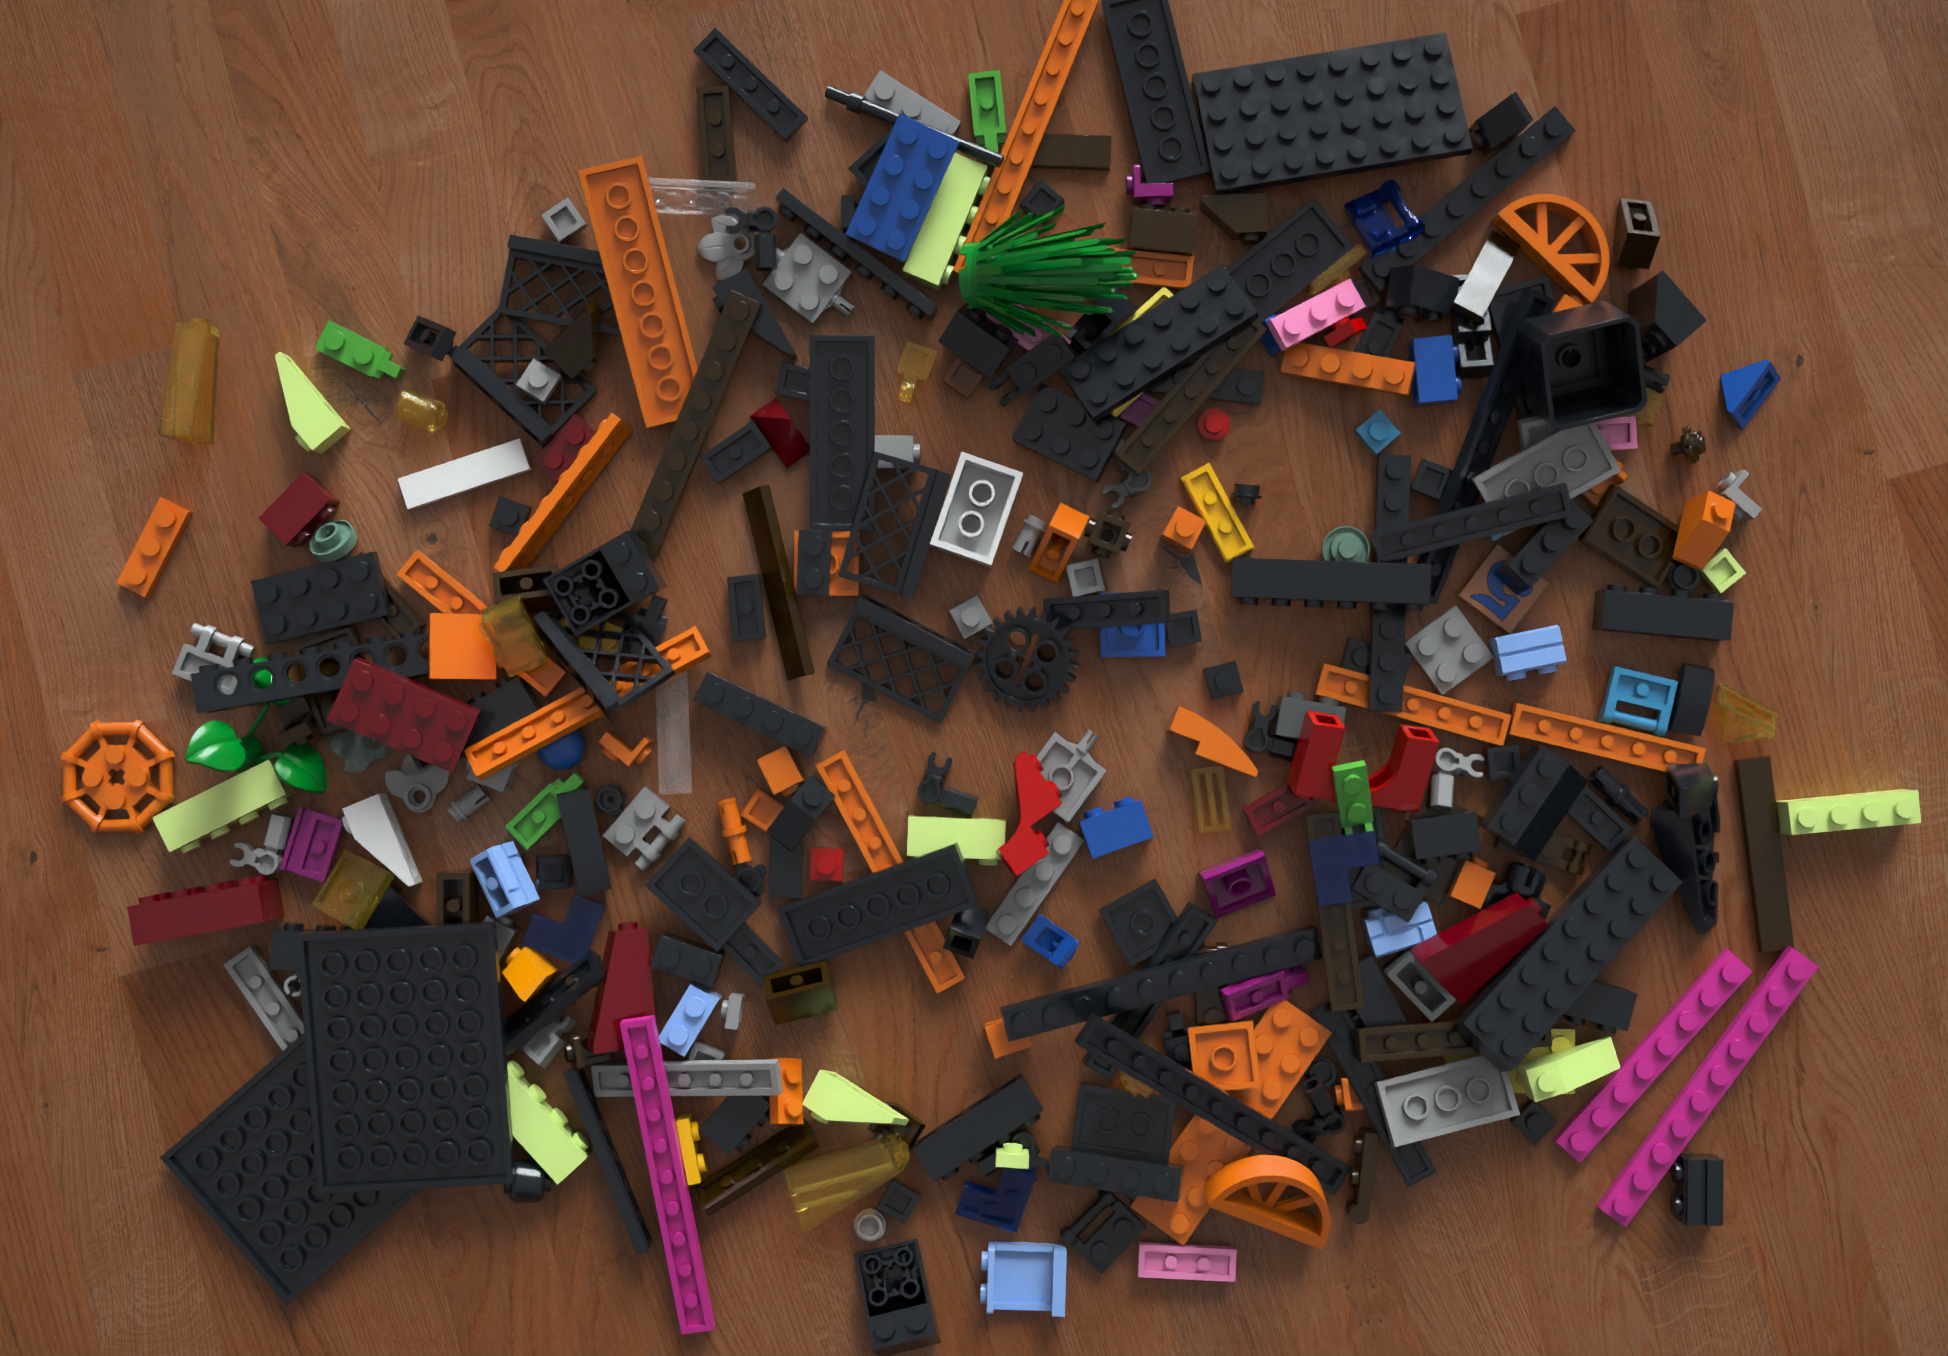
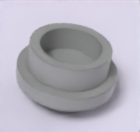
M866 1208L861 1210L855 1217L854 1230L860 1239L871 1242L878 1240L884 1234L886 1219L879 1210Z

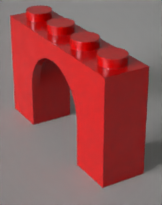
M1306 710L1287 780L1294 795L1301 799L1313 800L1314 798L1327 799L1336 804L1331 767L1336 766L1346 729L1338 715ZM1399 725L1393 749L1387 763L1378 772L1368 776L1372 809L1378 806L1389 808L1398 813H1406L1407 811L1419 812L1440 743L1430 728Z

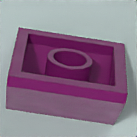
M1258 848L1198 872L1216 919L1276 895L1265 854Z

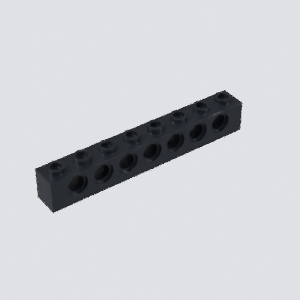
M419 630L401 632L400 639L387 641V636L383 635L367 638V644L354 646L353 641L333 644L334 650L321 652L320 647L301 649V655L287 657V652L266 655L267 661L254 663L253 658H245L232 661L233 667L220 669L219 664L198 667L199 673L190 674L197 713L207 714L340 691L353 660L364 653L372 656L374 664L406 678L427 676L428 660L421 656V648L424 644L428 643V634L420 635ZM394 648H401L406 652L405 662L398 666L392 665L388 661V654ZM329 659L337 660L340 665L339 672L333 677H326L322 672L323 663ZM295 665H303L306 669V677L301 682L293 683L289 679V670ZM267 670L272 675V683L267 688L260 689L255 683V677L259 672ZM234 676L238 680V689L232 694H225L221 688L222 681L226 677Z

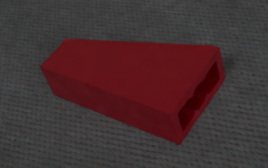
M1516 892L1415 945L1410 951L1426 970L1460 1004H1463L1549 925L1540 916L1545 911L1531 897L1525 901Z
M637 922L619 923L618 929L608 931L602 962L606 977L597 987L586 1043L587 1051L592 1054L625 1050L620 1022L624 1019L655 1015L648 928L638 927Z

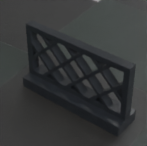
M510 234L507 246L510 251L498 308L499 314L566 327L574 320L569 310L583 300L588 306L590 302L587 298L602 287L611 299L609 289L606 286V278L602 280L598 275H605L599 251ZM517 259L530 261L536 271L520 281L514 272ZM536 263H542L545 265L539 268ZM553 266L561 267L568 277L552 287L543 273ZM567 268H568V269H574V270H577V271H575L574 273L570 274L569 271L567 270ZM584 272H590L594 274L599 283L583 293L574 279ZM540 276L549 290L533 300L524 286ZM514 278L517 284L512 287V282ZM572 282L580 296L564 305L556 291ZM521 289L530 303L519 310L508 308L510 295ZM553 295L561 309L551 316L543 315L537 304ZM610 302L599 310L600 333L621 337L620 329L607 327L600 318L601 315L613 308V303ZM534 307L537 313L527 311ZM565 313L569 319L559 317Z
M497 309L459 347L455 345L447 354L448 358L464 376L544 448L574 413L577 414L597 394V390L579 373L573 379L564 378V371L560 368V375L562 377L559 382L561 386V400H548L544 405L537 400L524 401L520 398L519 389L516 387L519 381L518 363L531 362L533 358L540 363L554 361L548 356H541V350L544 351L548 345L517 317L506 316L513 323L512 335H495L494 324L504 316L499 314ZM518 328H519L524 334H518ZM490 329V335H484ZM532 340L537 345V356H518V341ZM477 341H490L491 357H476L469 349ZM495 341H513L514 356L495 357ZM484 363H491V370ZM495 363H514V379H500L495 374ZM565 384H579L587 391L578 400H565ZM507 385H514V391ZM530 406H538V413ZM542 406H561V417L552 426L542 418ZM565 406H571V407L565 412Z
M874 451L838 576L914 599L951 474ZM879 459L892 463L898 473L897 476L881 484L875 473ZM898 465L903 466V467H907V468H910V469H908V470H906L905 472L901 473V471H900ZM915 470L927 473L925 487L912 493L904 476ZM873 479H875L878 486L870 490ZM901 479L909 496L892 504L884 487ZM881 490L889 506L872 515L866 505L868 496ZM922 493L920 503L918 504L915 497ZM912 499L917 508L916 517L903 524L895 508ZM864 510H866L869 517L861 521ZM892 510L900 526L883 535L875 519ZM872 521L880 537L863 546L857 536L859 527ZM913 525L911 534L909 536L906 528ZM903 530L908 540L905 550L894 555L885 539ZM856 540L860 548L852 552ZM882 541L891 557L874 566L865 550ZM862 552L871 568L859 575L848 572L847 568L850 558ZM904 555V558H903V561H902V564H901V567H900V565H899V563H898V561H897L896 559H898V558H900V557H902V556ZM894 562L899 571L896 585L883 582L876 570ZM873 572L877 580L865 576Z
M865 594L861 595L853 608L854 610L827 665L941 723L976 656L974 655L975 651ZM858 616L870 622L874 635L857 640L853 626ZM876 626H878V627H880V628H882V629H884V630H886V631L881 632V633H878V630H877V627H876ZM849 634H850L851 639H852V642H849V643H846V644H845V642H846V640H847V638H848V636H849ZM888 634L899 637L902 650L885 654L880 637ZM876 639L881 656L864 661L859 644ZM905 641L915 646L907 648ZM854 645L859 660L858 664L846 666L837 661L842 649ZM917 649L926 651L931 664L914 669L909 652ZM904 654L910 671L893 676L887 659ZM934 656L942 659L943 661L936 663ZM882 660L888 678L875 681L869 677L866 665ZM949 663L961 669L955 681L942 684L938 666ZM861 667L863 674L854 669ZM933 668L938 686L921 691L916 673ZM911 675L916 693L907 696L898 693L894 680ZM887 682H890L891 688H889V687H887V686H885V685H883V684H884V683H887ZM952 686L948 696H946L944 688ZM940 690L944 703L939 713L926 707L923 695ZM918 697L920 703L912 700V698Z
M559 608L549 615L543 611L533 617L540 637L611 723L622 717L621 710L675 675L673 668L625 611L610 618L623 622L622 632L605 631L606 620L600 624L599 630L590 629L575 637L570 627H562L558 622L564 617ZM580 636L597 638L595 650L580 649L578 646ZM603 638L620 640L618 651H600ZM625 641L640 642L642 645L640 655L623 653ZM598 659L615 660L613 673L599 671L597 669ZM621 661L638 662L636 675L619 673ZM644 663L658 664L662 669L661 672L653 677L642 676ZM617 681L634 682L633 690L621 698L615 691Z

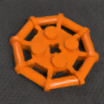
M99 720L90 723V728L66 752L63 751L61 753L60 759L63 760V796L60 797L62 804L66 803L90 827V831L97 835L101 832H135L136 834L145 832V827L153 820L152 817L158 815L169 803H173L176 796L173 795V758L176 757L174 751H169L145 727V722L101 723ZM108 735H129L127 745H112ZM98 740L101 748L89 760L80 757ZM141 741L156 757L149 759L137 747L139 742ZM77 765L84 767L82 774L84 788L77 790ZM159 765V788L154 787V781H151V772H154V766ZM114 770H124L123 779L125 782L123 785L113 782L112 774ZM149 794L155 796L156 798L140 813L137 806ZM89 795L101 807L98 815L80 798ZM127 809L130 816L129 819H108L111 810Z

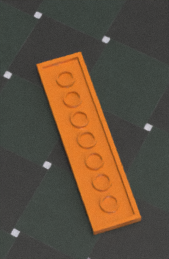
M638 156L578 170L645 427L649 428L676 421L698 368L643 157Z
M1287 1000L1269 1006L1254 1028L1261 1087L1226 1091L1271 1119L1275 1116L1332 1034L1330 1030ZM1194 1114L1170 1148L1168 1163L1185 1165L1180 1200L1172 1202L1137 1196L1130 1207L1184 1246L1210 1209L1204 1188L1206 1182L1224 1166L1245 1158L1252 1147Z

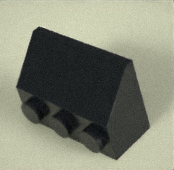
M1663 270L1628 294L1627 314L1639 321L1642 354L1646 362L1677 347L1707 321Z
M1532 745L1479 826L1534 862L1588 781L1570 763L1545 746Z

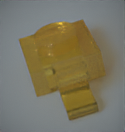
M910 341L906 342L896 370L897 374L904 376L898 393V399L911 403L917 381L927 384L937 357L936 350Z

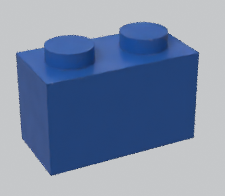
M1452 335L1413 338L1407 343L1408 361L1415 362L1416 364L1411 384L1413 407L1452 404L1458 400V395H1461L1462 392L1461 378L1459 375L1456 376L1455 363H1458L1459 351L1457 344H1453Z
M1128 796L1114 801L1115 807L1102 811L1100 806L1083 812L1084 818L1078 820L1092 859L1154 837L1140 799L1133 801L1132 796Z

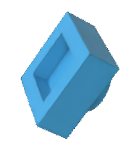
M1381 409L1354 431L1374 456L1401 434Z

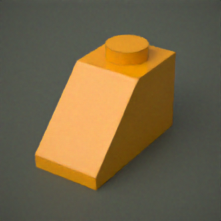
M528 945L522 950L516 947L504 961L508 966L502 973L519 998L526 1002L537 995L559 969L531 945Z

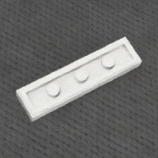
M519 438L398 478V482L407 509L413 510L531 471L532 468L523 441Z

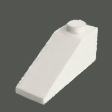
M387 793L377 794L342 808L345 815L342 817L343 825L346 831L352 834L358 843L407 886L423 882Z

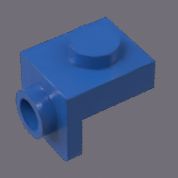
M1041 914L1037 916L1021 939L1026 945L1049 959L1060 969L1073 958L1076 948L1079 946V942L1072 935Z

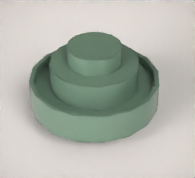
M346 520L326 523L311 538L309 544L310 551L320 562L328 563L347 558L356 544L358 538L357 531Z
M1350 526L1337 527L1329 532L1322 541L1321 546L1323 561L1366 562L1370 552L1369 542L1364 533Z

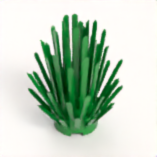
M1065 205L1047 214L1043 212L1032 218L1033 212L1028 213L1013 223L1021 215V209H1019L979 242L963 244L960 255H966L964 269H959L961 297L963 302H970L967 309H982L1022 335L1026 332L1036 337L1033 329L1014 318L1062 338L1061 332L1052 329V327L1043 324V322L1072 331L1073 328L1070 324L1013 304L1084 314L1112 313L1113 310L1110 307L1064 301L1084 302L1085 299L1097 300L1098 298L1128 300L1125 295L1114 294L1116 290L1113 288L1134 286L1130 280H1136L1138 274L1133 273L1132 267H1122V265L1130 264L1132 261L1130 257L1136 252L1115 251L1114 248H1107V245L1124 243L1127 238L1113 239L1108 237L1075 241L1076 238L1090 236L1094 230L1103 228L1105 223L1037 238V235L1054 229L1056 224L1050 223L1026 234H1021L1063 212Z

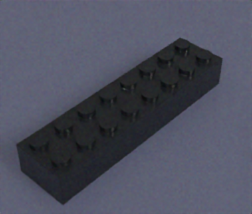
M1635 836L1621 841L1546 922L1549 926L1507 964L1452 1026L1499 1072L1512 1071L1682 884V881Z

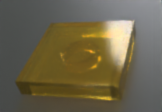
M345 849L311 906L353 929H363L395 875Z

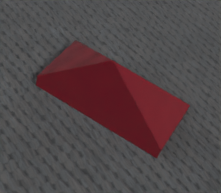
M776 398L750 415L752 421H754L787 469L810 453V445Z

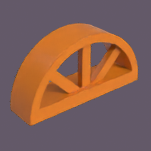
M1536 194L1510 203L1491 220L1507 238L1520 244L1521 247L1519 249L1565 293L1578 296L1586 302V305L1591 304L1597 298L1608 275L1609 247L1600 224L1583 206L1559 195ZM1536 209V232L1516 213ZM1547 211L1560 214L1572 222L1551 245L1548 244ZM1578 230L1584 235L1591 254L1557 253ZM1592 264L1590 283L1571 265Z
M1256 1155L1242 1158L1221 1168L1204 1185L1208 1207L1320 1250L1323 1249L1328 1240L1331 1217L1322 1186L1317 1177L1307 1167L1295 1160L1277 1155ZM1275 1182L1265 1197L1261 1196L1257 1183ZM1287 1185L1295 1186L1306 1192V1194L1276 1202ZM1314 1203L1317 1204L1314 1216L1297 1210V1208Z

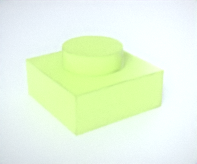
M1726 548L1713 555L1704 569L1700 570V574L1716 594H1721L1746 574Z
M1004 1143L1003 1148L996 1147L995 1166L1029 1169L1028 1149H1022L1023 1145Z

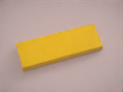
M1210 463L1180 478L1199 516L1207 521L1205 527L1225 563L1255 548Z

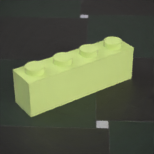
M954 154L902 270L903 277L936 291L940 290L942 283L948 285L954 269L950 265L954 254H960L966 239L965 236H962L967 224L972 225L978 210L975 203L979 195L984 196L990 181V177H987V165L960 154Z
M268 759L152 817L168 851H182L183 854H187L202 846L200 841L209 836L214 840L231 832L229 826L240 822L242 826L258 819L259 815L257 812L267 807L270 811L286 805L288 803L287 797L296 792L293 787L281 781L274 772V764L278 759Z
M1898 789L1776 801L1780 834L1799 835L1921 823L1918 790Z
M507 1059L512 1134L558 1185L592 1153L588 1148L590 1143L584 1135L578 1131L574 1133L566 1124L568 1119L561 1110L556 1107L553 1109L545 1101L546 1095L538 1085H531L523 1077L525 1072L516 1061H509Z

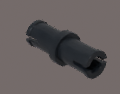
M1602 765L1597 767L1599 772L1594 769L1588 776L1587 781L1592 783L1607 798L1606 802L1612 807L1616 806L1632 824L1639 823L1637 818L1642 821L1649 810L1629 793L1630 788L1624 783L1620 784Z

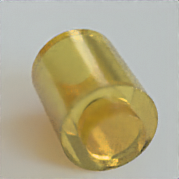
M406 388L398 399L395 417L434 432L437 428H443L445 425L448 410H445L444 402Z

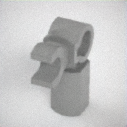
M1440 749L1436 753L1431 769L1435 775L1431 777L1429 808L1442 812L1451 811L1454 792V776L1451 775H1459L1461 773L1469 780H1479L1483 777V773L1474 771L1471 763L1480 764L1484 761V757L1480 754L1463 757V754L1456 753L1453 749Z
M271 813L263 843L266 848H257L255 850L250 843H235V848H240L244 851V858L242 860L231 859L230 864L236 867L250 865L251 869L258 870L263 875L281 873L283 870L280 869V865L284 856L282 852L283 849H286L294 817L280 813Z

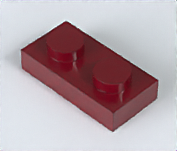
M574 413L536 455L532 462L555 483H558L560 475L570 468L576 460L580 449L589 443L596 432Z
M1289 783L1241 808L1256 836H1260L1315 807L1312 800H1304L1294 795Z

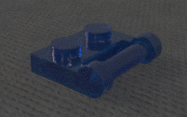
M1388 180L1381 185L1380 189L1344 204L1345 214L1372 256L1421 235L1426 228L1422 219L1414 215L1400 194L1401 188L1395 180ZM1390 201L1404 222V225L1397 228L1382 204Z

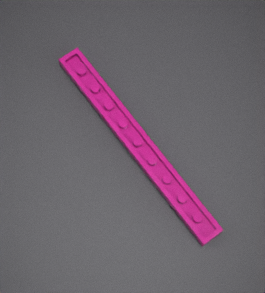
M1786 947L1596 1206L1624 1227L1629 1224L1819 967L1793 947Z
M655 1015L624 1019L620 1022V1028L681 1335L713 1331L715 1320Z

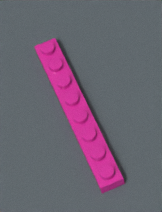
M1724 948L1621 1062L1620 1069L1611 1073L1556 1134L1553 1140L1578 1163H1581L1753 971L1730 950Z

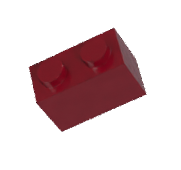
M303 472L258 519L286 546L296 548L298 545H305L313 537L314 533L312 531L320 522L325 523L336 513L335 507L340 501L313 475Z

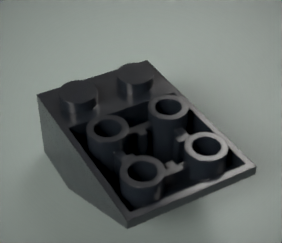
M635 530L620 534L543 579L575 637L667 587Z
M918 1239L854 1254L872 1350L876 1356H890L941 1343Z

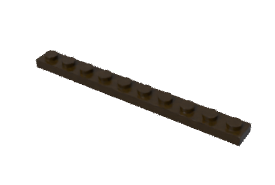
M733 290L730 291L631 530H635L653 563L763 305Z

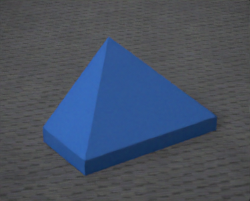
M1765 359L1720 375L1727 412L1738 428L1742 430L1745 428L1781 379L1771 361Z

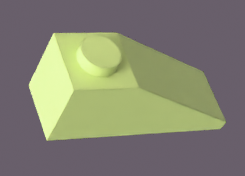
M278 352L275 355L291 426L298 433L295 439L306 451L312 450L323 454L351 429L295 362L286 354Z
M1610 1036L1519 1063L1517 1069L1525 1095L1538 1102L1567 1093L1620 1069V1064Z
M819 1070L802 1105L812 1111L811 1117L825 1124L828 1121L907 1125L909 1121L908 1118L832 1071Z

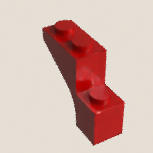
M1025 750L1019 753L1013 762L1018 826L1012 838L996 851L1014 878L1049 854L1046 849L1049 846L1047 839L1039 829L1034 832L1031 827L1062 805V802L1059 800L1062 794L1052 780L1047 783L1040 773L1044 770L1041 763L1034 754L1028 756Z

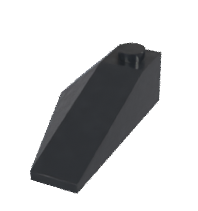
M1713 794V805L1687 819L1678 818L1668 799L1654 807L1650 815V825L1654 829L1655 842L1664 862L1682 881L1677 891L1697 935H1704L1717 924L1718 883L1712 880L1715 865L1719 863V852H1713L1714 833H1720L1717 794Z

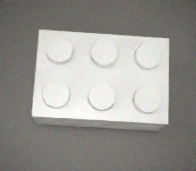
M961 452L930 542V547L991 568L1016 498L1023 472Z

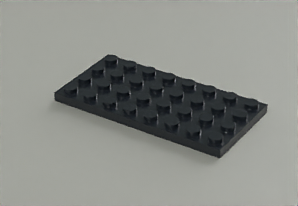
M1446 33L1195 73L1192 77L1215 195H1225L1469 155L1473 149Z

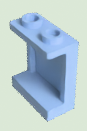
M988 1241V1251H982L981 1271H987V1284L981 1283L980 1304H986L987 1314H993L995 1309L1051 1311L1052 1316L1065 1317L1066 1243Z

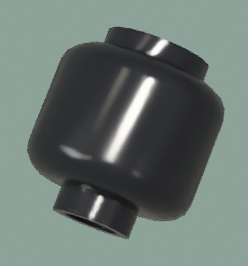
M515 1160V1182L504 1184V1194H509L510 1200L515 1203H539L543 1199L544 1192H551L552 1178L535 1160Z

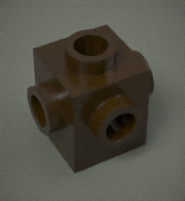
M1107 510L1106 514L1100 512L1097 519L1090 518L1084 536L1089 537L1087 546L1092 547L1091 553L1109 559L1110 555L1117 557L1120 550L1126 552L1133 534L1128 532L1130 523L1124 521L1125 516ZM1105 530L1111 531L1113 534L1112 541H1103L1101 533Z

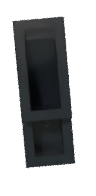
M1468 274L1451 275L1460 278L1458 293ZM1487 308L1480 322L1456 311L1455 317H1451L1453 344H1457L1459 351L1458 363H1455L1456 376L1459 375L1461 379L1489 377L1494 365L1489 337L1492 331L1489 309Z
M589 787L556 794L579 896L612 889Z

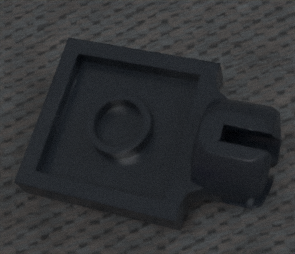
M1511 862L1504 879L1500 883L1491 884L1481 909L1477 908L1475 914L1517 892L1525 901L1531 897L1545 911L1540 915L1545 921L1551 908L1549 903L1541 900L1540 895L1547 879L1546 875L1534 867H1526L1520 862Z

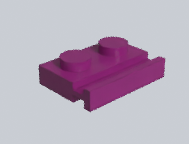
M303 806L299 807L280 869L288 870L320 882H328L345 829L342 818L314 811Z

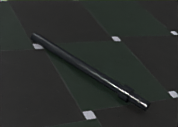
M830 85L825 91V98L845 105L847 110L858 115L862 112L895 125L900 114L866 100V96L854 91L850 94ZM927 125L960 141L956 151L998 168L1001 167L1004 155Z

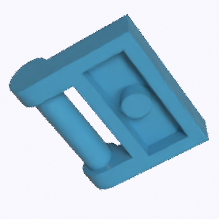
M1612 666L1603 705L1599 711L1598 722L1610 725L1612 722L1650 731L1653 736L1663 738L1668 728L1678 681ZM1617 701L1658 710L1656 718L1651 719L1615 710Z

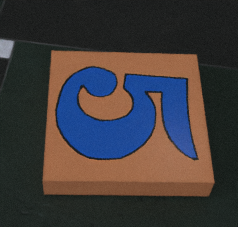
M1496 544L1457 594V597L1506 634H1511L1549 582L1541 577L1530 589L1516 595L1494 574L1511 555L1500 545Z

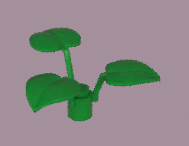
M261 656L254 660V663L267 661V657ZM264 670L256 675L255 683L258 688H267L272 683V675L269 671ZM291 699L271 703L285 706ZM270 703L263 704L248 733L243 738H236L235 731L229 724L222 721H209L204 723L194 733L185 753L186 763L201 765L219 772H233L235 770L243 772L249 769L254 762L260 764L268 759L279 758L274 764V772L285 784L310 793H324L327 790L325 763L321 755L311 746L306 744L295 746L292 743L286 747L284 753L282 751H274L262 755V745L253 735L268 711Z

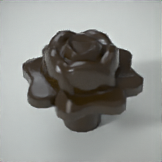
M1686 425L1682 428L1683 434L1680 437V441L1671 443L1670 447L1674 456L1683 453L1694 464L1699 461V455L1706 451L1705 438L1701 435L1700 430L1692 431L1691 427Z

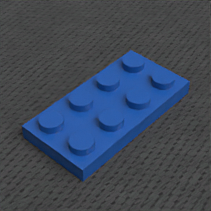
M900 113L847 229L846 235L905 263L960 141Z

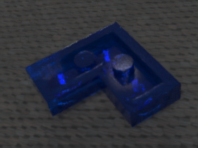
M1374 831L1308 841L1319 906L1352 901L1347 868L1380 864Z
M574 894L564 923L534 913L521 945L575 964L590 951L607 904Z
M1003 1167L996 1189L965 1180L955 1214L1017 1233L1036 1177V1171L1032 1169Z

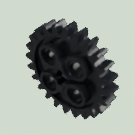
M1019 607L1016 617L1007 610L1004 613L1005 621L996 616L993 619L996 629L988 625L984 628V632L989 638L980 637L977 642L984 648L977 649L974 652V655L983 658L982 661L975 664V668L984 669V673L980 675L978 680L989 681L985 692L995 689L997 691L994 698L995 702L1002 697L1006 698V708H1009L1013 702H1017L1019 712L1023 710L1025 704H1029L1031 711L1035 712L1038 702L1047 709L1050 705L1049 697L1058 703L1061 699L1058 690L1066 694L1069 692L1070 688L1065 681L1074 682L1076 680V676L1069 671L1077 670L1080 665L1077 662L1071 661L1072 658L1079 655V650L1070 649V646L1075 643L1076 638L1066 639L1064 636L1069 627L1066 626L1059 629L1057 627L1060 620L1059 617L1051 622L1048 621L1047 610L1041 617H1038L1035 607L1031 608L1028 615H1025L1023 608ZM1011 632H1021L1025 636L1026 643L1021 646L1015 645L1010 638ZM1037 633L1039 634V639L1030 657L1032 662L1025 669L1020 685H1016L1015 679L1023 664V656L1030 647L1033 635ZM1042 644H1050L1054 647L1056 656L1053 658L1044 657L1040 652V646ZM999 662H1010L1014 668V673L1010 675L1002 673L998 666ZM1032 673L1039 674L1043 678L1044 685L1034 687L1030 684L1028 675Z

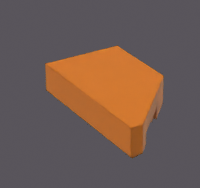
M758 788L740 816L766 832L785 805Z

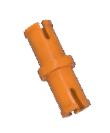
M736 797L716 802L723 826L721 835L722 838L726 837L732 865L752 860L744 833L747 831L745 824L742 825Z

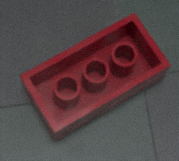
M358 657L352 662L327 721L453 773L481 709Z
M266 875L235 880V883L232 880L203 887L199 886L138 898V905L127 907L134 946L264 923L285 917L278 879L267 880Z

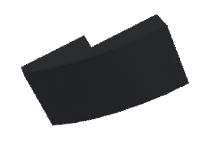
M1682 663L1676 679L1678 681L1675 693L1676 700L1668 723L1670 731L1701 737L1713 692L1715 675L1713 668Z

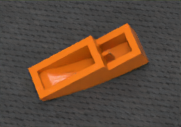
M1181 706L1175 707L1167 730L1197 741L1193 754L1252 777L1257 776L1258 770L1228 735L1200 715Z

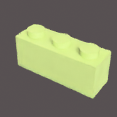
M909 815L907 856H914L915 858L957 842L964 862L965 858L978 859L979 865H997L998 860H1001L996 851L1005 844L1006 819Z

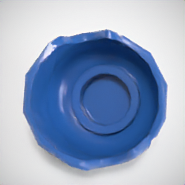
M580 727L537 750L545 765L555 770L571 769L583 758L586 751V741Z

